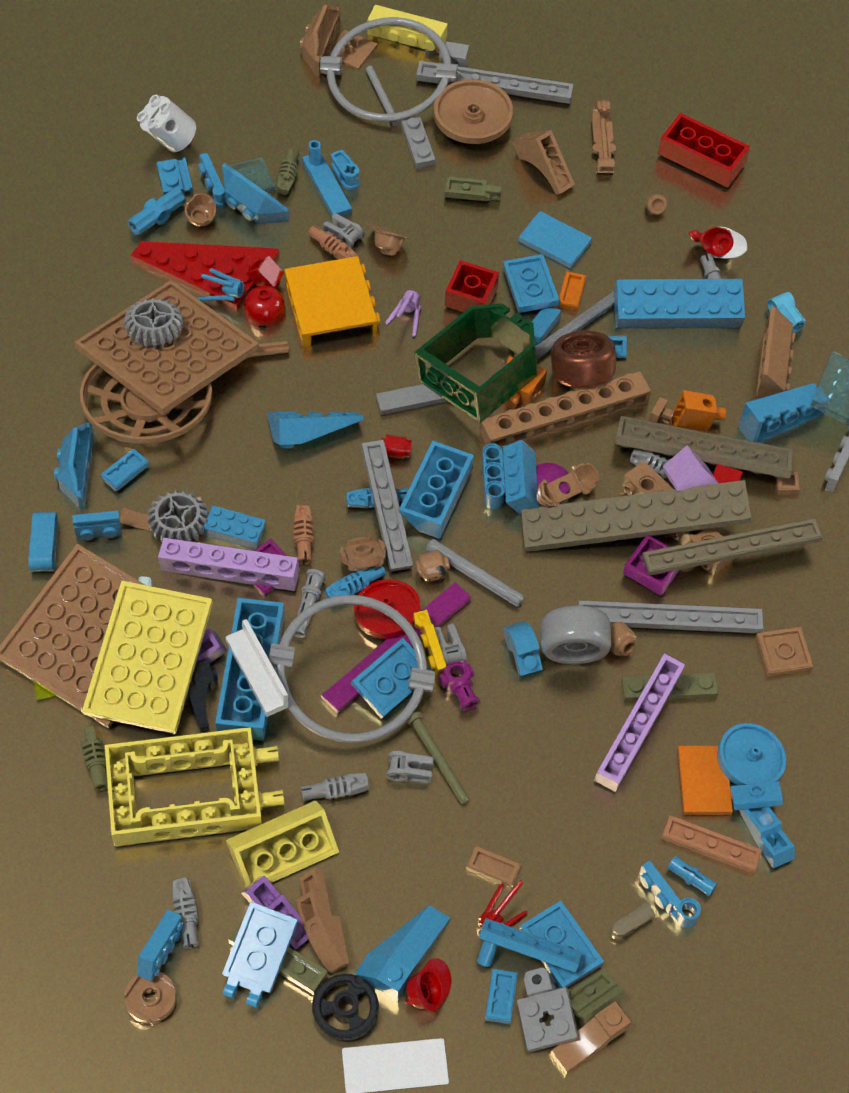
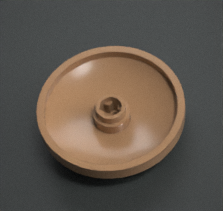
M467 79L448 85L436 97L434 102V119L437 126L445 135L459 142L480 144L493 141L502 136L512 122L513 105L511 99L504 90L487 81Z

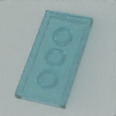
M832 351L810 406L849 426V359Z

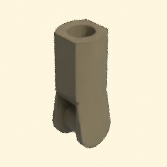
M644 903L627 914V916L616 921L611 929L612 936L616 939H622L633 930L655 917L652 908L647 903Z

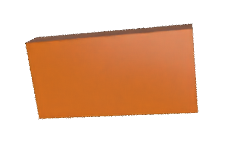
M566 271L557 308L578 312L586 275Z

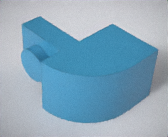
M522 621L502 627L507 648L513 652L518 675L523 676L542 670L538 652L540 647L531 625Z

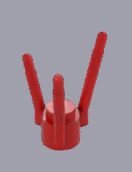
M522 880L513 887L497 909L492 910L504 888L503 884L498 886L485 911L479 917L478 925L481 929L486 918L502 924L504 918L500 913L523 885ZM526 910L504 923V925L510 927L526 916L528 912Z

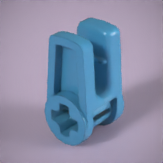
M343 150L332 153L331 159L333 163L331 164V169L342 187L346 190L358 188L359 178L357 176L359 175V167Z

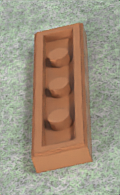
M669 815L661 837L664 841L752 874L756 871L762 849Z

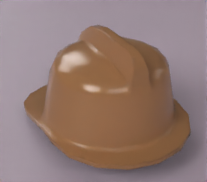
M367 224L369 228L375 231V246L383 254L395 255L397 251H400L405 238L409 239L385 228Z

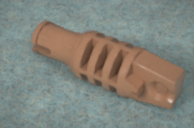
M318 225L310 228L308 235L318 241L321 248L330 253L335 259L357 256V253L347 243L333 233L325 232Z
M296 505L293 521L294 544L297 547L299 564L303 565L304 560V565H309L312 563L311 546L314 543L310 506Z

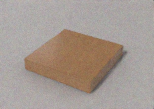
M802 627L756 634L757 644L767 677L813 670V662Z

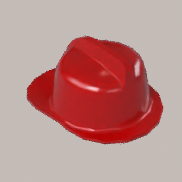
M438 958L430 959L419 973L408 980V997L405 1000L407 1005H413L418 1009H425L429 1012H435L449 994L452 983L450 970L443 960Z

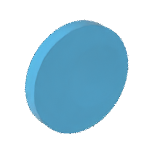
M742 723L731 727L723 735L717 747L719 766L725 776L736 785L777 782L784 773L786 754L783 745L771 731L760 725Z

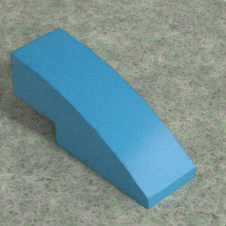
M770 807L739 810L755 842L762 849L763 855L773 868L795 859V846L782 831V823Z

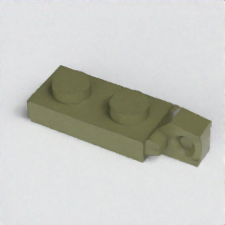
M448 176L444 197L500 201L502 189L501 186H493L487 183V180Z

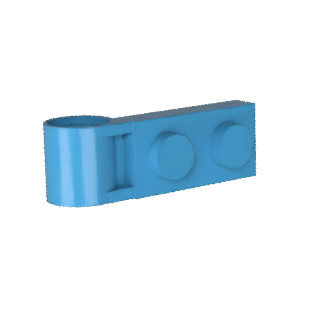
M651 861L642 865L639 873L640 881L646 889H650L655 895L654 898L658 906L662 909L665 908L679 926L683 928L693 927L701 912V906L698 901L693 898L680 900ZM682 910H690L694 916H686Z

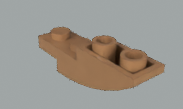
M314 868L299 878L303 896L297 899L296 902L303 927L314 951L327 971L334 974L347 966L349 959L340 916H333L331 914L323 870Z

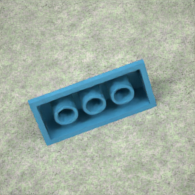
M432 441L399 508V513L419 532L440 539L473 470L474 455Z

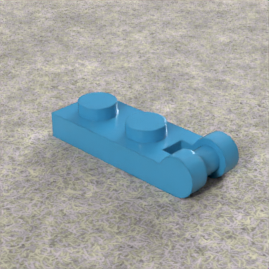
M208 153L199 155L200 164H198L199 173L201 176H205V185L213 193L216 208H224L226 205L225 189Z

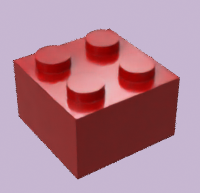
M460 260L445 290L444 306L465 312L473 305L491 304L498 289L499 272Z

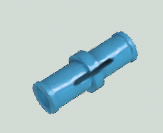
M675 856L668 865V870L686 880L685 883L687 885L692 884L707 894L708 897L718 884L700 873L699 868L696 866L693 868L678 858V856Z

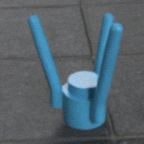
M212 268L209 271L223 279L206 274L201 275L204 279L223 284L222 290L226 295L196 297L200 301H235V297L240 298L243 294L244 283L240 279L230 277Z

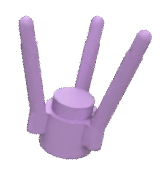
M412 290L406 291L403 299L399 301L385 324L388 325L395 316L400 317L404 311L408 313L415 311L412 336L416 337L419 312L422 308L419 304L420 295Z

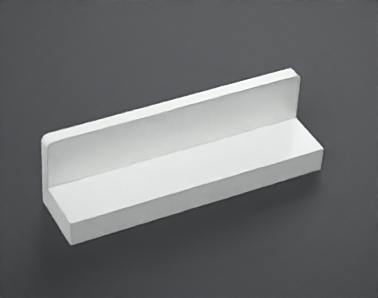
M245 619L242 621L243 629L226 636L225 639L266 717L288 708V694L248 620Z

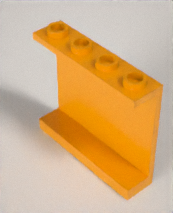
M358 256L284 269L285 284L303 347L311 346L312 335L367 325L371 326L373 335L377 334V325H380L379 313L374 311L376 307L373 296L369 295V292H371L369 280L364 278L366 276L365 266L360 264Z

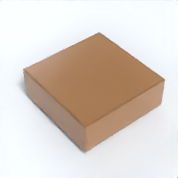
M791 472L790 479L775 477L777 494H799L798 472Z

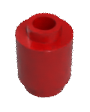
M386 434V439L381 438V440H384L387 457L400 459L410 457L412 440H407V437Z

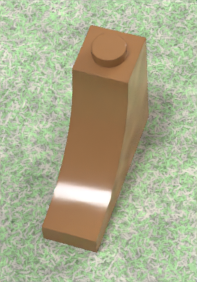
M552 130L527 132L512 141L519 160H526L536 166L547 178L555 194H561L575 185Z

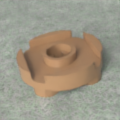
M372 537L351 539L347 542V546L344 549L343 546L340 548L341 561L348 566L350 571H358L361 568L382 566L386 557L385 543L378 539V542L372 541Z
M159 972L157 977L154 976L152 981L135 975L128 982L124 991L125 1006L128 1013L141 1023L152 1025L160 1023L161 1020L170 1015L176 1004V991L172 980L162 972ZM152 991L155 992L156 1000L147 1003L144 994H151Z

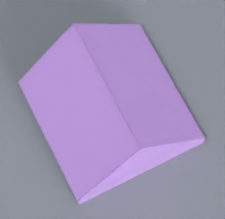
M688 445L663 465V471L676 491H683L696 486L718 484L707 465Z

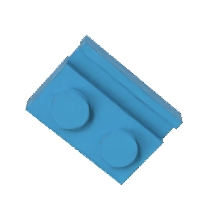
M185 157L179 161L172 159L157 162L164 195L173 188L180 189L182 194L189 191L193 193V186Z
M119 511L72 515L77 540L122 536Z

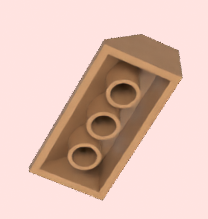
M771 307L764 330L756 399L788 391L790 383H786V380L790 379L792 366H788V362H791L794 350L790 349V345L794 344L795 333L792 332L793 323L776 307Z

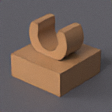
M661 397L658 399L651 412L650 422L658 423L660 421L665 425L670 424L674 411L665 408L668 400Z

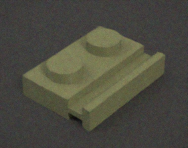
M603 969L569 992L573 1013L578 1018L580 1017L584 1024H587L597 1013L616 1001L617 1003L626 997L625 990L620 988L618 983Z

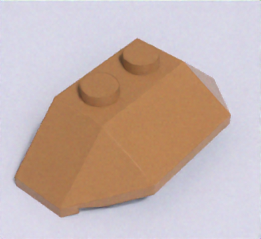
M323 5L313 16L311 23L307 24L305 37H302L300 41L303 59L317 76H320L321 57L327 56L341 23V8Z

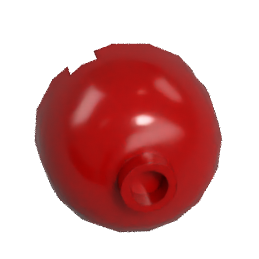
M268 285L258 286L247 294L244 301V314L250 324L255 327L266 325V328H271L278 325L285 317L286 306L284 297L274 287Z

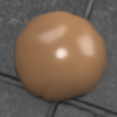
M194 194L192 199L185 205L184 213L186 219L197 227L209 225L216 215V202L207 194Z

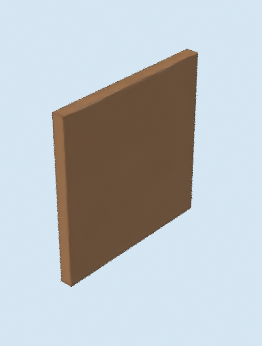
M344 29V31L340 34L336 41L331 45L327 56L331 55V52L334 49L335 45L349 31ZM357 35L345 45L338 57H342V63L359 70L378 44Z

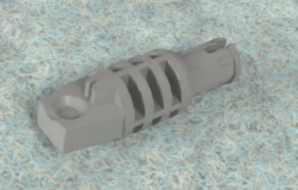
M634 449L630 457L631 463L637 466L645 461L663 479L667 478L663 471V465L669 459L660 458V455H654V453L646 452L642 449Z
M366 773L340 775L330 779L325 778L322 780V783L301 786L303 802L323 797L331 800V798L351 796L369 790Z
M185 877L173 881V904L175 913L182 915L181 922L183 925L181 932L183 948L192 949V944H194L195 948L200 945L196 930L199 918L190 880Z

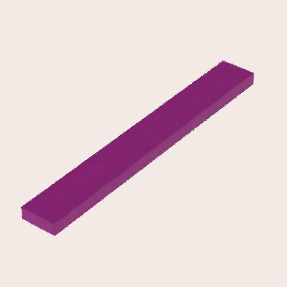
M454 582L421 611L427 610L434 628L440 627L471 601V596ZM414 626V630L420 639L422 632ZM404 634L396 638L387 639L321 695V699L337 714L360 695L350 682L400 639L404 638L413 648L408 636Z

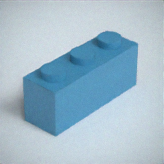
M523 440L504 446L506 503L518 514H521V510L539 508L536 496L538 486L535 451Z

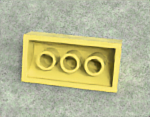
M316 800L226 840L232 859L246 888L260 876L265 875L269 882L272 883L339 853L325 810Z

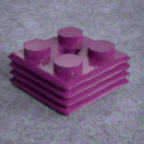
M646 536L625 564L623 574L662 595L679 570L648 576L642 559V553L668 548V546L651 536Z

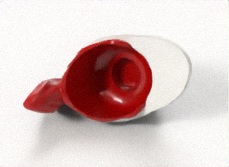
M713 227L704 233H701L699 230H693L688 233L692 241L701 242L705 251L708 254H712L715 258H737L747 251L745 238L738 232L726 227Z

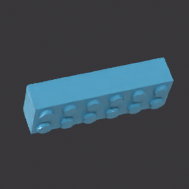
M617 279L614 287L615 328H741L745 319L743 280Z
M238 598L231 634L242 630V621L247 619L269 658L271 643L279 645L285 619L284 603ZM229 648L215 721L216 731L251 727L252 740L264 741L268 717H266Z

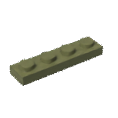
M715 673L681 674L667 700L717 698L718 689ZM651 676L622 677L624 702L638 701Z
M243 919L229 938V943L234 945ZM288 947L279 974L314 995L328 975V971Z

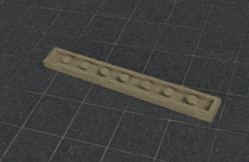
M814 518L643 552L642 559L648 576L820 542L823 537Z

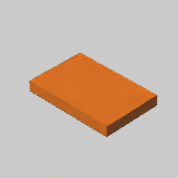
M678 746L683 815H732L730 781L719 766L717 759L718 746Z

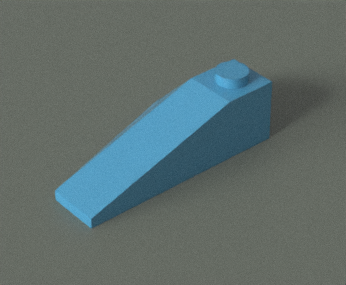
M296 411L267 412L273 442L280 445L281 448H293L294 444L308 442L364 420V415L358 412H328V416L318 412H309L307 416L296 413Z

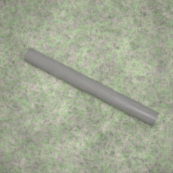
M367 66L366 72L386 113H395L373 66ZM392 121L391 123L393 126H398L400 121Z

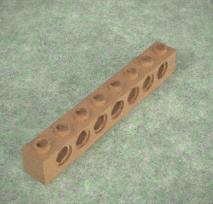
M641 371L628 373L623 377L610 379L596 387L569 391L564 395L549 397L537 403H529L524 407L510 409L495 416L490 415L480 423V434L486 445L493 443L503 448L520 440L525 442L648 404L651 390Z

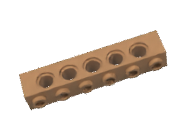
M645 461L624 475L622 484L624 491L628 495L673 490ZM715 528L669 533L674 540L679 541L682 545L723 537ZM734 559L701 566L714 576Z

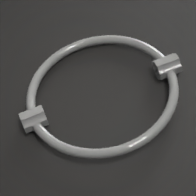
M387 17L365 22L345 34L335 45L330 56L321 57L320 72L321 74H327L328 85L333 96L350 113L372 121L392 122L413 117L432 106L436 97L447 87L448 82L457 81L458 64H451L450 54L444 41L428 26L411 19ZM399 25L416 29L432 39L442 54L443 63H438L436 68V81H440L433 94L414 108L391 114L372 113L351 104L341 94L335 80V74L340 75L342 73V57L338 56L345 45L355 36L375 27Z
M359 595L334 596L323 599L306 608L288 626L280 644L271 643L268 658L272 666H276V673L288 694V709L312 732L338 742H367L379 739L395 731L413 714L422 698L423 692H432L435 681V671L427 670L422 643L406 618L394 608L381 601ZM336 605H363L386 614L404 630L416 654L417 668H411L408 681V689L414 690L409 703L394 720L376 730L364 733H342L325 728L310 719L299 708L288 688L285 668L291 669L295 647H290L289 644L294 634L312 615Z

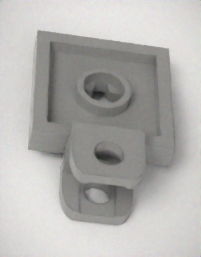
M543 967L527 971L524 976V982L529 997L517 1000L527 1050L533 1052L579 1040L568 989L566 987L557 989L553 976ZM547 1013L550 1016L554 1015V1019L550 1021L551 1025L549 1026L542 1022V1018Z

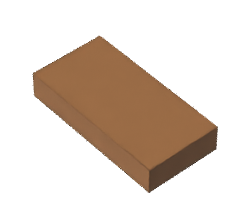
M475 846L466 866L467 871L503 884L511 889L521 868L520 863Z

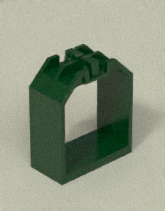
M502 303L473 305L414 352L419 382L479 423L484 421L537 376L534 323L526 318L523 320V316L519 313L509 318L506 314L510 312V308ZM494 337L501 344L518 354L481 386H478L446 365V363L478 338Z

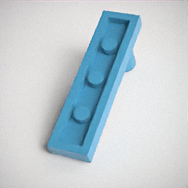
M317 140L310 141L309 155L302 157V163L330 215L332 216L336 213L343 217L352 214V207L321 153V143Z
M486 918L479 938L483 939L477 962L485 967L491 966L499 945L576 973L582 952Z

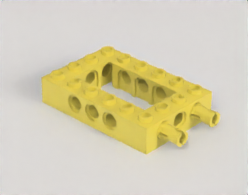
M251 727L105 745L111 835L114 846L250 830L262 824L260 810H263L262 808L284 806L283 790L264 793L258 791L255 766H257V763L277 762L279 757L277 746L258 749L253 747ZM230 765L234 802L229 798H219V801L199 803V801H195L194 804L175 806V804H171L170 807L150 809V807H146L138 812L136 810L134 776Z

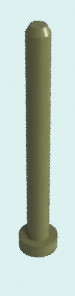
M421 712L413 713L407 720L408 725L414 726L460 803H468V795L422 722L424 717Z

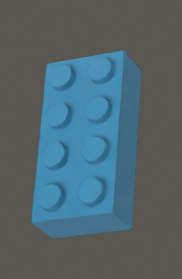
M212 505L207 517L208 522L204 524V536L257 549L266 529V520Z
M167 909L138 956L137 976L152 981L154 976H158L160 966L165 964L168 953L173 951L174 943L179 941L181 937L182 915Z

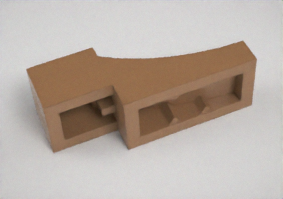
M615 1001L597 1013L594 1018L578 1030L579 1040L558 1045L551 1050V1055L564 1073L568 1074L605 1048L611 1040L629 1029L631 1021Z

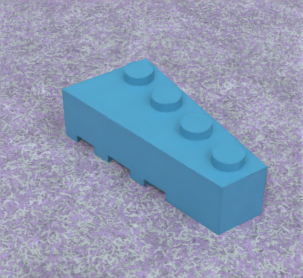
M814 383L749 401L744 405L738 428L748 441L762 443L824 415L828 401Z

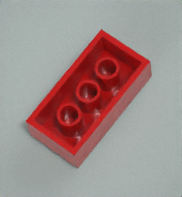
M679 113L661 136L658 154L728 188L746 164L750 146Z

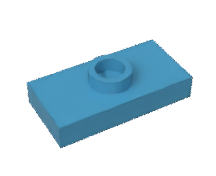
M133 448L101 474V479L117 492L147 468L149 461Z
M779 781L731 786L734 810L783 805Z
M492 969L485 1015L486 1021L504 1024L511 1023L517 972Z

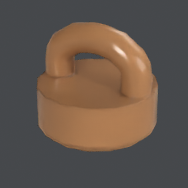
M652 194L647 198L645 206L650 213L659 215L666 210L667 200L660 194Z

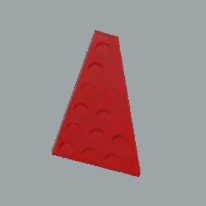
M141 241L131 253L130 258L131 261L205 296L226 295L222 290L223 284L201 277L202 274L223 279L209 271L211 268L230 277L240 279L244 283V291L240 298L235 297V301L218 300V302L238 310L245 301L247 294L256 286L246 275L247 271L256 259L269 255L275 261L279 256V249Z

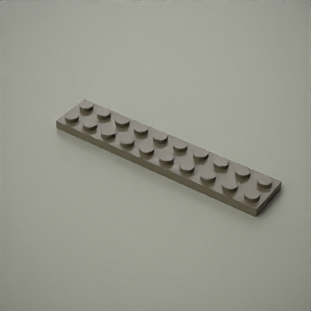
M745 480L696 486L683 491L673 489L559 504V507L554 506L550 508L543 506L535 509L521 510L526 552L752 523Z

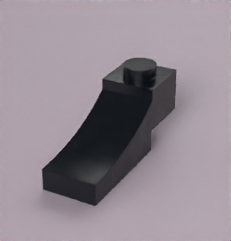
M205 660L196 663L192 675L194 686H190L188 689V698L199 733L210 732L207 720L208 701L211 692L216 691L215 681H218L215 667L211 668L209 661Z

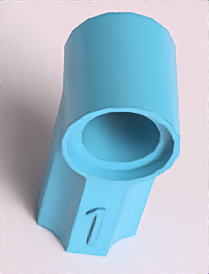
M785 292L768 299L769 311L771 307H776L793 323L792 332L796 333L805 326L806 320L795 307V300L790 292Z

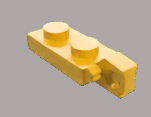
M428 611L416 612L413 614L414 625L422 632L420 640L423 648H427L429 656H427L428 666L431 670L434 669L437 676L442 674L443 669L447 667Z

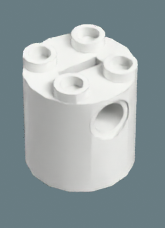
M153 95L143 111L137 115L140 127L168 151L178 152L184 149L195 136V121L168 97Z

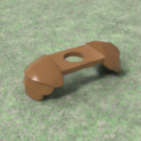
M581 463L577 466H572L569 474L550 483H547L544 479L538 486L537 501L550 508L554 506L559 507L560 502L579 493H590L599 482L598 470L591 463ZM560 483H566L569 486L570 491L568 494H564L559 490Z

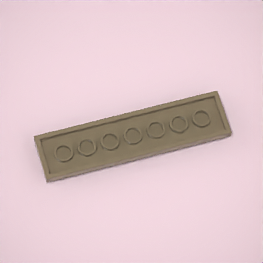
M625 416L620 417L615 444L624 448L633 447L646 452H658L673 457L688 445L703 462H707L710 465L720 464L736 470L743 469L755 474L764 473L776 478L790 479L792 449Z

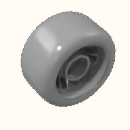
M582 605L564 606L548 612L542 618L540 624L542 652L550 660L563 664H585L600 660L608 654L611 648V625L608 616L597 608Z

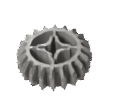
M153 297L151 300L144 298L143 302L136 301L135 306L131 305L130 309L126 311L124 327L131 341H136L137 345L144 344L145 347L153 345L154 348L156 345L164 347L165 343L171 344L172 340H177L183 325V318L176 304H171L170 300L163 301L162 298L154 300Z
M175 489L173 494L166 491L165 497L159 495L158 501L152 502V508H149V516L147 518L151 533H154V537L160 539L161 542L163 538L191 542V539L198 541L199 535H204V524L208 522L207 517L209 515L205 503H202L201 497L196 498L194 492L187 495L185 489L182 493H178Z

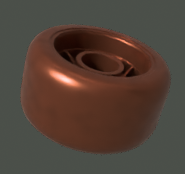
M575 331L561 336L553 343L551 348L552 373L555 379L563 385L573 388H591L606 383L613 377L616 371V348L614 342L607 335L596 331Z

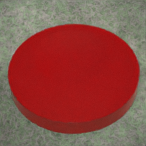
M393 579L380 580L369 584L368 587L358 594L359 596L373 598L391 606L405 617L414 628L413 614L421 611V604L417 592L409 584ZM354 604L356 622L366 634L380 639H391L406 634L386 614L371 607Z

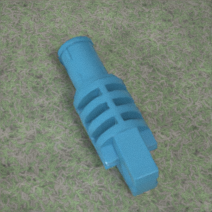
M363 488L346 493L347 507H375L371 488ZM408 488L395 489L398 502H403Z
M372 566L364 571L352 572L326 588L325 594L327 598L340 595H355L368 587L370 582L385 576L386 571L384 567Z

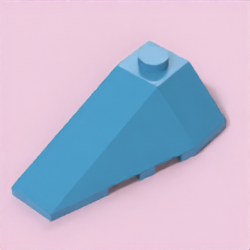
M429 905L370 951L354 975L360 976L369 982L372 987L398 1002L407 988L408 980L416 974L450 921V917Z

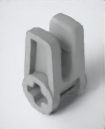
M336 213L331 217L332 223L328 221L323 223L322 228L325 232L333 233L347 243L350 248L354 246L357 240H361L365 236L360 225Z
M454 623L449 624L447 627L448 639L451 644L446 643L445 635H443L441 628L435 627L434 629L446 666L454 661H465L467 663L466 651L460 641Z
M392 751L388 754L390 768L387 771L386 777L389 780L395 782L431 783L432 772L425 769L433 767V757L410 754L403 751Z

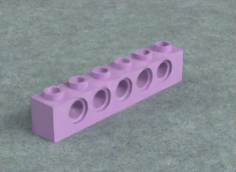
M163 538L158 555L161 571L251 585L262 584L265 587L269 585L274 588L295 591L300 573L297 557Z
M664 653L597 771L594 779L596 782L616 792L681 676L685 664Z

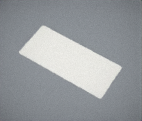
M443 1038L342 1049L346 1093H366L449 1084Z

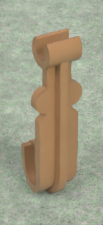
M595 101L592 109L593 142L595 144L592 151L599 155L597 173H614L615 161L611 159V154L616 152V145L613 144L610 101Z

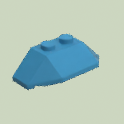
M226 163L222 165L225 199L228 206L239 210L247 220H253L257 224L285 222L289 219V209L279 203V201Z
M89 422L74 427L63 439L62 448H58L57 451L59 467H55L54 478L58 480L60 490L79 509H84L94 441L93 426Z

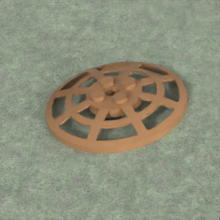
M97 364L92 365L85 374L80 388V402L83 413L98 431L119 441L140 444L171 440L188 432L206 415L212 399V386L210 382L205 386V400L193 401V396L191 395L186 399V402H181L173 408L183 409V411L176 419L171 421L166 417L170 411L162 415L127 387H124L121 394L112 393V389L119 383L114 377L103 390L91 386L95 378L103 371ZM88 393L101 397V408L104 416L94 418L91 416L87 402ZM108 400L120 402L122 410L111 413L108 408ZM203 408L191 422L181 428L177 426L188 415L190 409ZM128 416L136 420L134 427H130L119 422L118 419ZM158 420L163 425L156 428L143 429L146 422ZM111 422L116 427L132 433L130 436L107 429L101 424ZM167 429L171 431L170 433L157 436L140 437L141 434L157 433Z

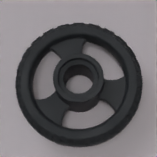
M338 974L325 980L316 990L312 1002L313 1017L320 1030L331 1038L343 1041L354 1040L365 1035L375 1024L379 1012V1001L374 988L369 982L353 974ZM341 984H348V990L338 992L334 996L333 1001H327L323 998L331 988ZM362 993H366L370 1002V1012L367 1019L358 1016L357 997ZM342 1003H349L352 1005V1008L348 1011H342L339 1006ZM328 1014H333L337 1021L349 1023L350 1028L349 1030L336 1029L329 1025L324 1017Z

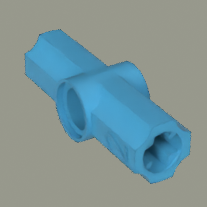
M173 188L158 200L151 198L145 203L142 211L127 220L128 226L135 235H140L156 223L162 225L169 219L170 213L186 203V198L178 188Z

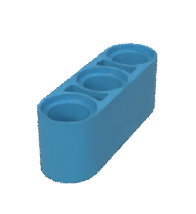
M493 443L487 444L483 448L482 454L484 503L490 509L500 508L503 505L505 494L503 451L499 445Z
M33 512L29 547L30 571H54L58 530L57 512Z

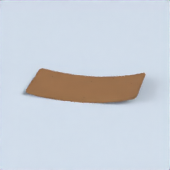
M127 508L122 509L121 523L150 531L147 520L148 514Z

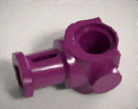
M454 661L447 668L443 669L442 674L438 675L441 686L443 688L446 687L453 695H457L462 711L471 710L480 704L479 697L475 696L471 688L473 686L471 678L474 677V671L470 664H466L465 661ZM452 674H459L461 677L455 678Z

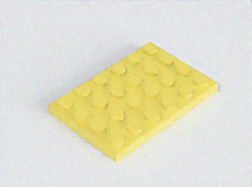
M121 581L82 709L83 715L176 734L213 600L211 598Z

